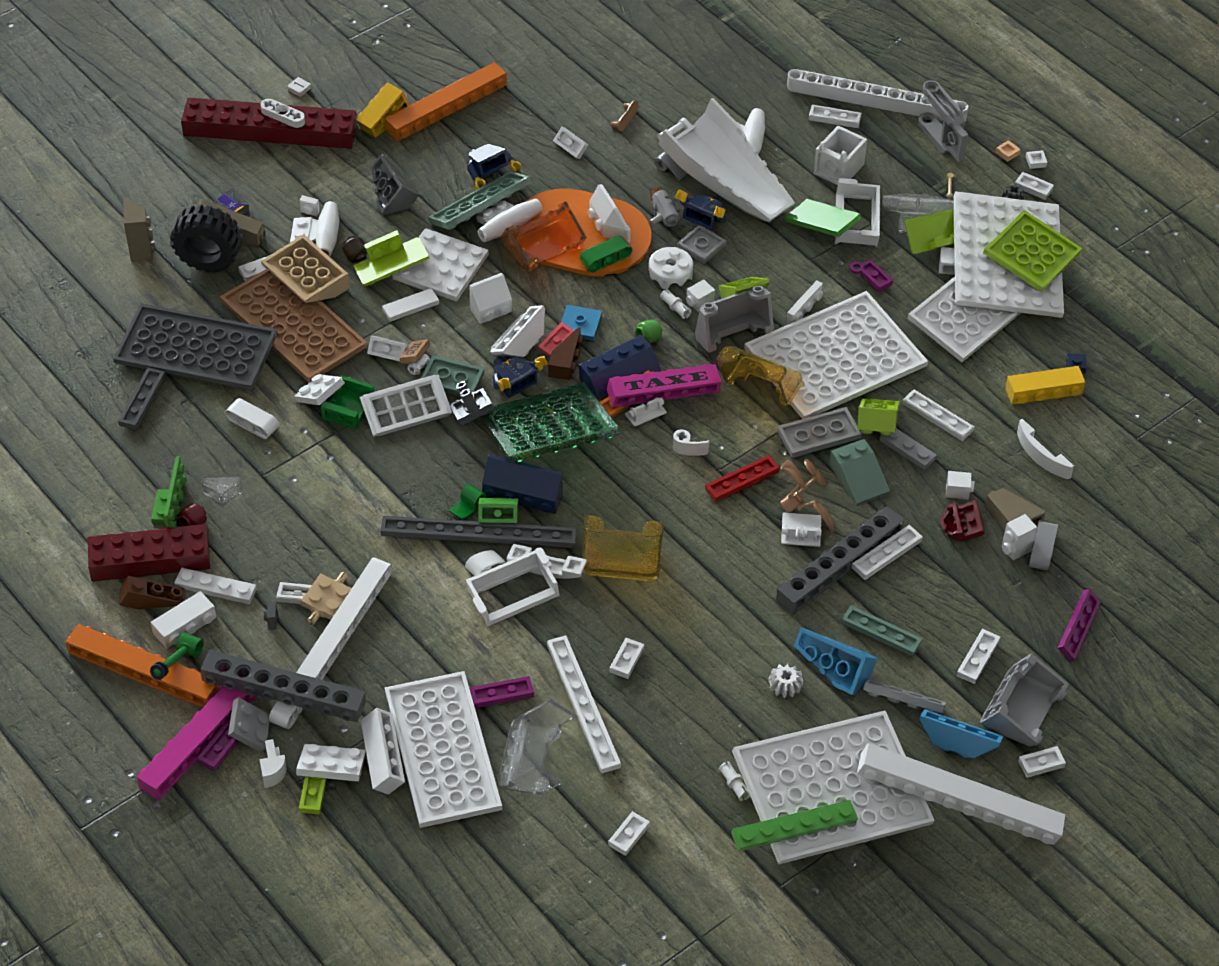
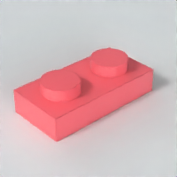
M561 322L538 346L539 351L550 358L552 351L574 330Z

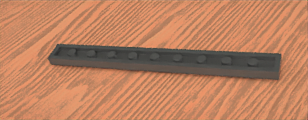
M383 516L381 525V536L575 548L577 528L479 523L475 521Z

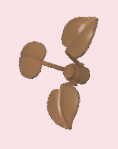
M805 459L804 464L813 476L806 484L795 464L790 460L785 461L780 469L787 472L798 484L791 493L780 501L781 505L788 513L796 508L801 510L804 507L814 506L828 525L830 534H833L834 521L821 503L812 501L802 504L804 499L801 493L814 481L817 480L821 486L826 485L823 475L810 460Z

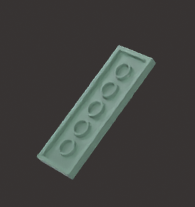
M510 171L428 217L430 224L448 230L453 229L460 222L468 221L471 219V216L484 212L489 206L498 204V201L503 198H509L512 196V193L525 189L527 185L532 183L530 176Z

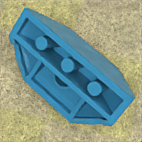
M924 709L919 719L934 745L944 751L956 752L964 758H975L999 747L1004 737Z

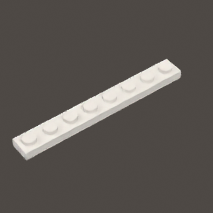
M567 636L548 640L547 647L601 774L621 768V762Z

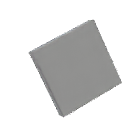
M698 225L677 243V248L686 251L691 257L705 264L727 245V241L705 227Z

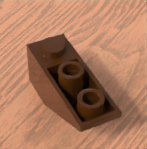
M580 327L573 331L552 351L548 363V377L570 380L571 374L575 373L577 364L575 360H579L580 349L578 348L583 345L584 340Z
M128 576L120 588L119 605L134 609L173 607L185 601V588Z

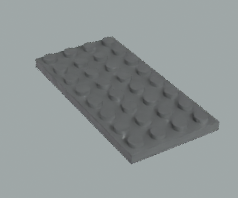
M140 303L116 351L113 361L115 364L141 369L149 367L165 371L166 374L253 390L278 332L274 328Z

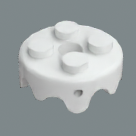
M677 247L661 248L655 251L649 259L648 270L650 278L658 281L662 289H668L672 283L682 286L688 279L692 280L693 260L686 251Z

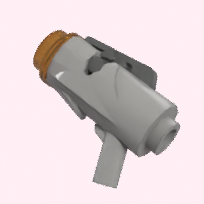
M661 187L653 188L650 192V200L653 203L654 210H657V216L649 220V224L655 226L660 221H663L667 227L675 226L680 220L678 214L680 207L666 190Z

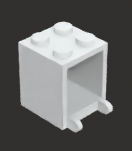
M837 126L816 148L813 174L838 185L840 178L851 179L865 163L867 139Z

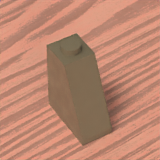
M1004 488L997 491L994 490L987 495L985 508L1004 531L1006 523L1024 514L1037 527L1039 520L1044 521L1045 511Z

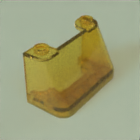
M734 346L724 347L716 358L726 383L733 385L734 380L739 378L745 381L749 374L778 384L776 392L780 394V403L788 407L803 383L802 374L798 370Z
M585 515L582 559H587V563L583 572L591 576L644 581L657 579L660 574L664 522L649 521L644 525L643 532L603 529L604 522L602 518L594 515Z

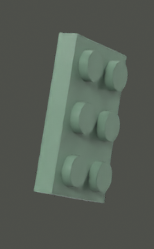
M432 355L421 378L439 375L445 393L460 396L456 385L459 382L465 381L471 393L475 392L483 378L485 368ZM431 384L421 386L432 389Z

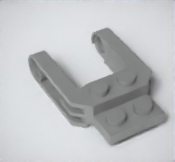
M926 81L923 84V94L944 120L942 125L932 113L924 112L919 116L918 126L940 153L950 152L957 162L963 161L968 133L964 130L965 120L962 110L938 82ZM928 88H933L935 91H929ZM923 120H930L931 122L925 123Z

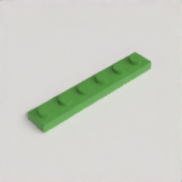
M851 800L733 828L731 834L740 852L856 823L858 817Z

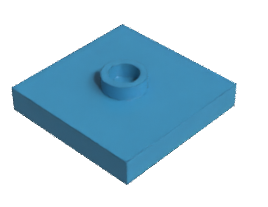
M566 305L561 322L574 331L580 327L584 340L594 341L602 317V311Z

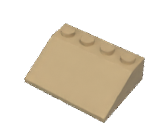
M304 234L261 261L263 266L305 303L334 298L350 288L348 273Z

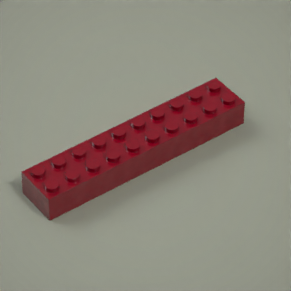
M188 97L181 118L183 136L352 149L358 126L356 121L357 113L356 110L287 105L303 112L305 116V124L302 127L294 128L264 115L261 112V103ZM280 112L279 114L284 115L287 112Z

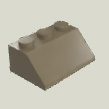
M123 198L124 227L130 260H152V252H155V242H151L153 240V231L149 229L151 227L150 216L146 215L145 208L128 198Z

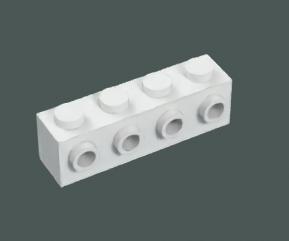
M376 708L361 719L362 733L372 788L389 795L405 783L393 715L390 712Z

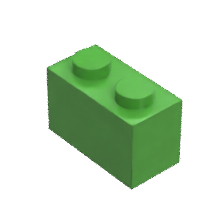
M479 498V523H517L518 498Z

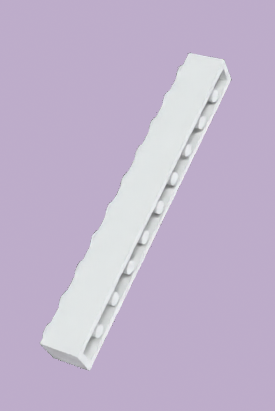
M868 743L861 752L857 774L864 776L866 779L881 782L888 787L903 790L907 794H914L927 801L941 804L946 808L963 812L965 815L980 818L988 823H994L1002 826L1004 829L1013 830L1026 837L1038 839L1045 844L1054 845L1062 837L1065 814L871 743Z

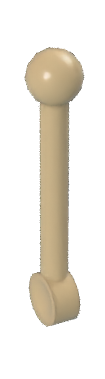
M948 173V174H947V179H948V193H947L946 197H947L948 199H952V198H953V194H952V179H953V177H954V174H953V173Z

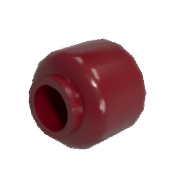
M191 503L179 511L177 521L180 527L202 525L206 523L207 516L202 506Z

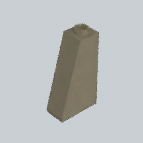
M199 199L197 205L205 207L210 205L212 208L222 209V212H227L231 215L232 219L234 218L237 221V225L240 226L243 235L242 244L259 247L261 241L265 239L266 231L263 230V222Z

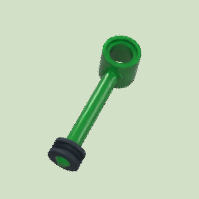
M183 632L176 644L177 651L164 662L159 661L151 666V676L156 680L163 679L169 672L168 668L184 655L197 658L202 652L204 640Z

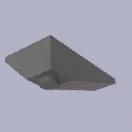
M381 154L372 166L373 181L377 185L375 194L378 195L376 203L382 214L387 215L409 209L418 197L417 192L386 156Z

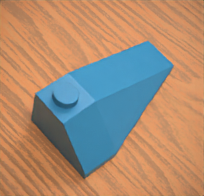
M800 627L794 647L808 661L812 662L823 675H826L836 688L851 695H855L871 677L877 661V657L803 627Z

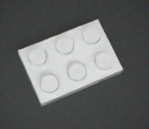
M304 744L296 768V775L359 782L366 759V750Z

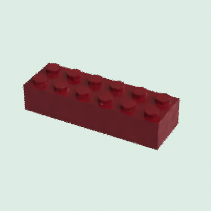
M206 524L87 536L88 569L91 582L123 579L128 576L142 577L179 573L181 568L194 571L211 569L209 537Z

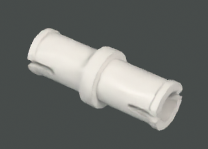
M668 289L661 293L660 298L669 305L672 311H676L683 319L690 316L691 309L685 306L679 297H675Z
M725 762L721 764L719 770L726 778L729 788L734 790L740 801H743V798L747 800L750 794L743 783L742 776L737 774L730 762H727V765Z

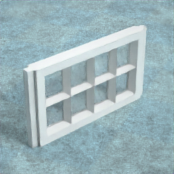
M439 375L428 376L360 397L373 437L437 420L452 414Z

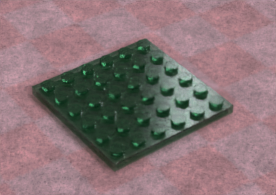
M585 383L493 406L494 410L490 411L487 415L479 417L510 463H518L527 458H537L546 453H556L565 448H575L584 443H594L596 440L609 439L620 434L617 424Z

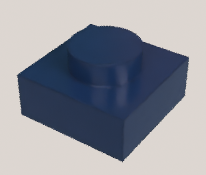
M1067 353V367L1079 366L1081 372L1086 373V354Z

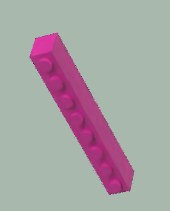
M221 686L219 692L214 697H211L206 705L194 714L193 719L180 729L176 737L169 740L166 747L153 757L152 762L139 772L137 776L139 788L159 801L197 761L200 753L231 717L233 700L239 697L251 703L257 695H248L242 691L229 690Z

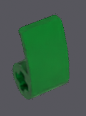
M467 484L461 492V501L449 508L448 511L464 520L478 510L479 498H486V494L473 485Z

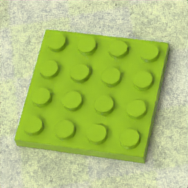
M1023 210L984 248L983 254L1042 293L1081 253L1083 248Z

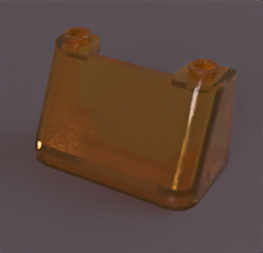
M566 201L558 205L559 209L551 210L545 216L523 226L518 225L514 227L512 225L504 230L500 241L524 270L532 271L542 262L568 250H577L583 246V242L587 237Z

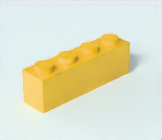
M1079 366L1008 376L1005 389L1012 405L1024 404L1027 402L1082 395L1085 380Z

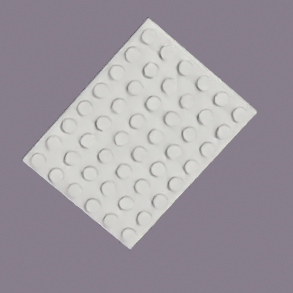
M955 191L953 196L955 305L1062 318L1064 315L1062 272L1041 293L983 254L984 248L1023 210L1060 233L1059 204Z
M867 291L744 344V349L802 419L821 414L928 365V360Z
M886 711L733 748L732 753L761 822L851 800L858 820L856 823L770 844L778 864L933 824L935 820L924 798L914 794H907L903 790L888 787L881 782L869 780L857 774L861 752L868 743L906 756Z

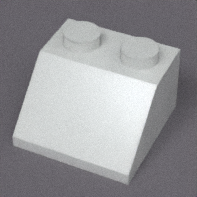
M502 273L469 285L470 310L480 324L512 312V297Z

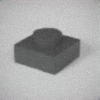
M268 601V609H264V621H267L268 629H277L276 601Z

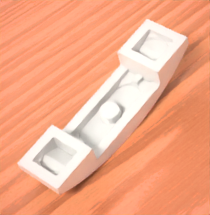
M1021 419L1017 435L1026 453L1038 465L1050 473L1070 479L1074 465L1062 454L1057 457L1053 456L1034 438L1035 430Z
M513 544L506 559L508 562L532 552V548ZM547 556L549 559L547 566L554 578L570 579L581 577L587 563V559L568 556L566 560ZM539 568L530 571L531 573L542 575Z

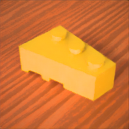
M387 82L374 99L369 102L363 112L358 115L356 121L360 129L375 138L385 131V118L409 106L404 92Z

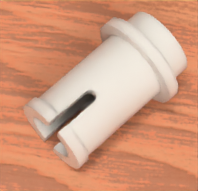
M423 354L418 362L409 363L407 367L409 373L418 375L428 365L430 361L429 356Z

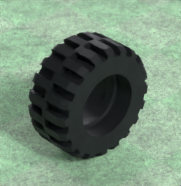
M197 205L196 207L191 206L180 213L170 235V244L175 255L179 256V260L187 263V266L194 267L198 271L219 272L229 268L235 262L242 244L243 235L240 226L237 225V221L234 218L232 219L231 215L227 212L224 213L222 209H215L210 205L206 207ZM200 236L207 237V238L213 240L214 242L207 241V240L201 238Z

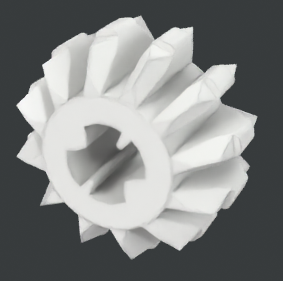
M787 663L785 667L779 664L777 669H772L768 682L771 691H775L776 696L782 694L785 699L787 695L793 698L795 693L799 694L803 685L801 671H796V666L790 668Z

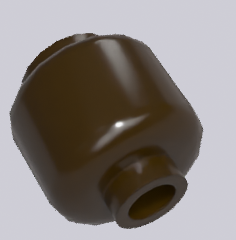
M351 236L343 242L342 250L348 261L360 263L366 259L368 253L362 238Z

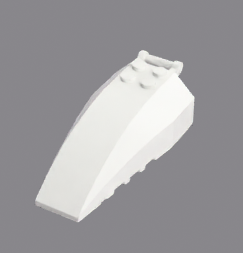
M714 98L710 99L705 113L694 125H691L687 119L682 118L678 121V124L658 134L660 147L684 171L738 209L756 218L771 222L795 204L782 184L778 182L777 177L771 174L766 167V162L762 161L758 156L756 148L752 147L747 141L748 137L737 122ZM685 129V131H683L676 137L673 136L679 130Z

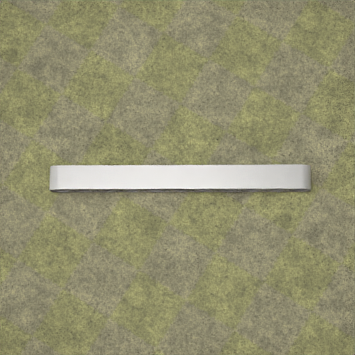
M792 69L788 72L787 88L792 92L915 116L929 112L938 120H944L922 93L798 69ZM953 100L962 110L966 122L968 113L967 103Z
M374 557L370 560L296 673L323 680L390 577L393 568L392 564ZM277 701L270 712L269 722L290 729L303 708L295 705H286L283 702Z

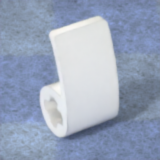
M683 429L675 431L673 435V450L675 453L687 456H700L709 453V440L690 442V433Z
M493 550L483 551L470 557L465 564V568L472 575L476 576L490 570L492 566L504 564L506 561Z

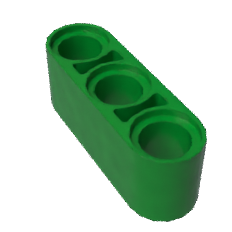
M616 236L586 249L580 254L579 260L589 272L593 273L626 259L631 255L632 247L622 236Z

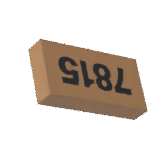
M429 340L412 341L399 357L401 364L418 362L430 346Z

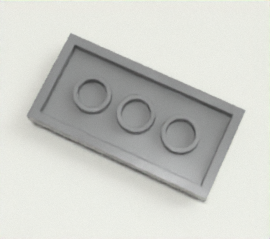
M847 407L777 426V432L791 458L861 439L862 435L860 430H857V425Z

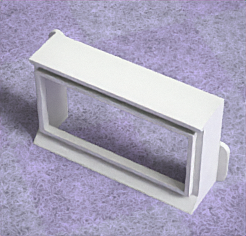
M840 178L836 191L835 207L844 209V198L871 200V230H847L840 237L835 236V245L845 242L875 245L877 247L880 236V185L860 184L856 179Z
M537 548L535 551L466 579L468 592L472 596L477 610L483 616L487 627L560 596L557 581L547 566L549 559L542 548ZM539 568L550 587L549 589L488 614L478 593Z

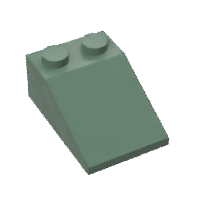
M865 439L831 451L829 466L856 506L890 494V489L876 456Z

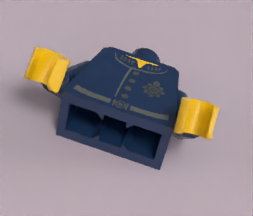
M486 144L478 149L471 150L468 154L467 169L472 179L475 180V190H478L479 186L486 185L485 180L480 179V177L483 178L509 164L511 165L510 171L516 172L517 169L520 172L521 163L513 161L514 158L504 147Z
M680 189L678 190L675 198L680 200V203L684 206L682 218L709 230H712L717 222H725L726 209L723 208V202L718 197L700 194L695 198H688V193Z
M498 356L494 360L496 365L494 368L495 374L493 375L494 389L503 391L508 398H511L537 383V370L541 371L543 366L548 365L545 357L541 356L536 358L535 361H528L518 356H512L507 360L502 356Z

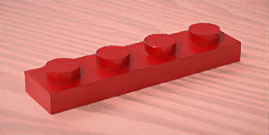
M768 455L706 484L705 491L714 502H717L779 473L780 467Z

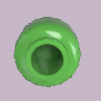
M653 319L638 323L635 329V337L642 335L649 344L656 343L662 337V326Z

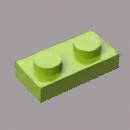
M305 776L299 813L320 815L327 778Z

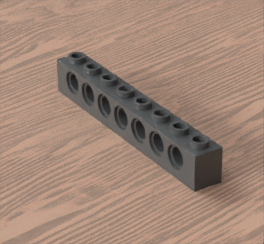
M888 506L878 510L871 519L865 520L855 531H850L843 540L837 541L831 549L822 552L819 558L809 562L800 572L793 574L790 580L786 583H781L777 588L776 601L792 615L850 572L853 562L901 531L904 519Z
M213 650L208 651L200 669L202 681L208 684L224 686L229 690H239L248 695L254 694L267 700L283 702L286 705H295L308 711L321 712L326 716H336L345 721L358 722L366 704V693L363 690Z

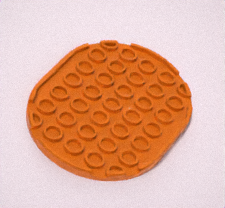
M553 189L536 194L526 201L538 199L543 210L528 223L512 231L520 251H523L528 255V258L537 263L581 275L604 277L606 274L615 273L617 275L626 272L628 268L635 264L638 265L645 258L651 246V227L646 217L637 208L622 200L611 198L623 216L624 221L631 229V237L628 244L632 247V253L626 259L593 273L589 272L579 260L580 254L586 249L610 239L604 237L600 230L596 229L595 222L588 216L587 210L589 209V201L593 193L577 189Z

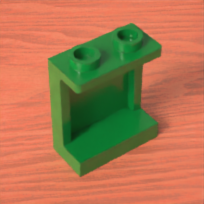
M341 375L340 377H342L345 384L335 391L329 402L324 401L321 405L322 419L357 429L365 416L360 397L375 392V389L369 383Z

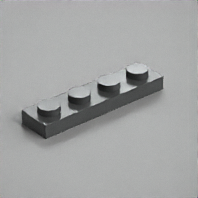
M147 367L118 420L119 426L137 430L166 377L165 371Z

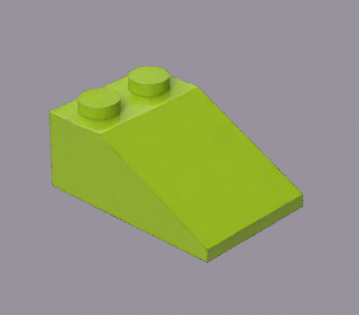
M749 277L719 285L718 287L721 299L753 289L755 286H762L767 289L770 281L767 278Z
M862 398L858 412L857 430H861L862 433L871 434L873 431H879L882 435L895 433L900 401Z

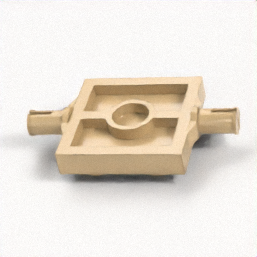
M341 572L336 580L320 573L302 598L301 606L312 612L308 618L310 624L312 622V625H314L319 617L330 620L333 618L352 589L343 584L348 578L346 573Z

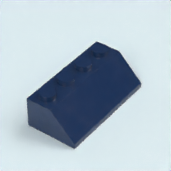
M640 335L579 364V379L598 402H601L609 396L607 392L609 378L643 374L648 370L650 372H660L661 368L652 346Z
M489 454L482 482V492L488 498H518V505L556 514L563 497V472Z

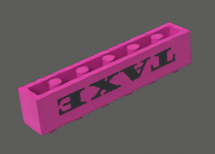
M704 364L696 367L668 369L660 372L653 371L646 374H632L630 376L609 378L607 392L612 407L647 403L656 397L669 400L718 393L722 381L716 364Z

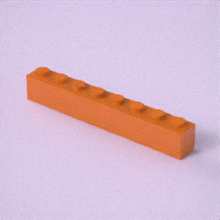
M493 62L386 117L385 129L397 142L507 86V73Z
M78 624L65 641L68 653L201 708L220 690V685H211L202 681L201 673L198 670L182 666L179 662L174 663L168 668L169 672L163 679L156 680L151 676L150 668L156 662H164L166 659L163 656L147 652L142 647L132 646L124 640L115 639L109 634L100 633L89 626L85 627Z

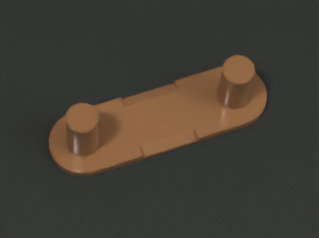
M632 101L631 104L624 103L623 108L627 109L618 122L612 121L610 126L618 128V131L622 132L638 111L637 101Z

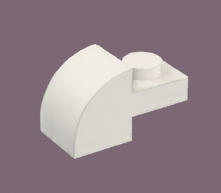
M273 739L265 741L268 758L260 759L264 788L272 787L281 782L287 770L285 755H280L279 747L274 746Z

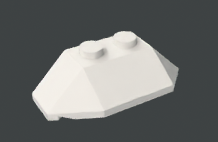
M599 184L589 201V209L587 210L589 218L593 219L596 229L600 230L604 237L611 239L616 236H622L629 243L631 229L624 221L623 216L604 186Z
M543 305L530 306L527 312L517 318L493 344L490 351L491 354L504 357L518 356L520 358L528 355L529 350L539 342V339L544 334L545 307Z

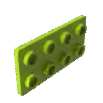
M954 209L904 221L912 254L954 245Z
M394 231L364 244L369 259L355 264L354 268L365 287L418 263H422L429 259V255L419 237L402 243L398 231Z

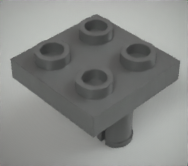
M465 381L459 382L456 385L461 399L449 405L460 426L469 424L474 419L487 415L490 411L494 410L483 388L471 393Z

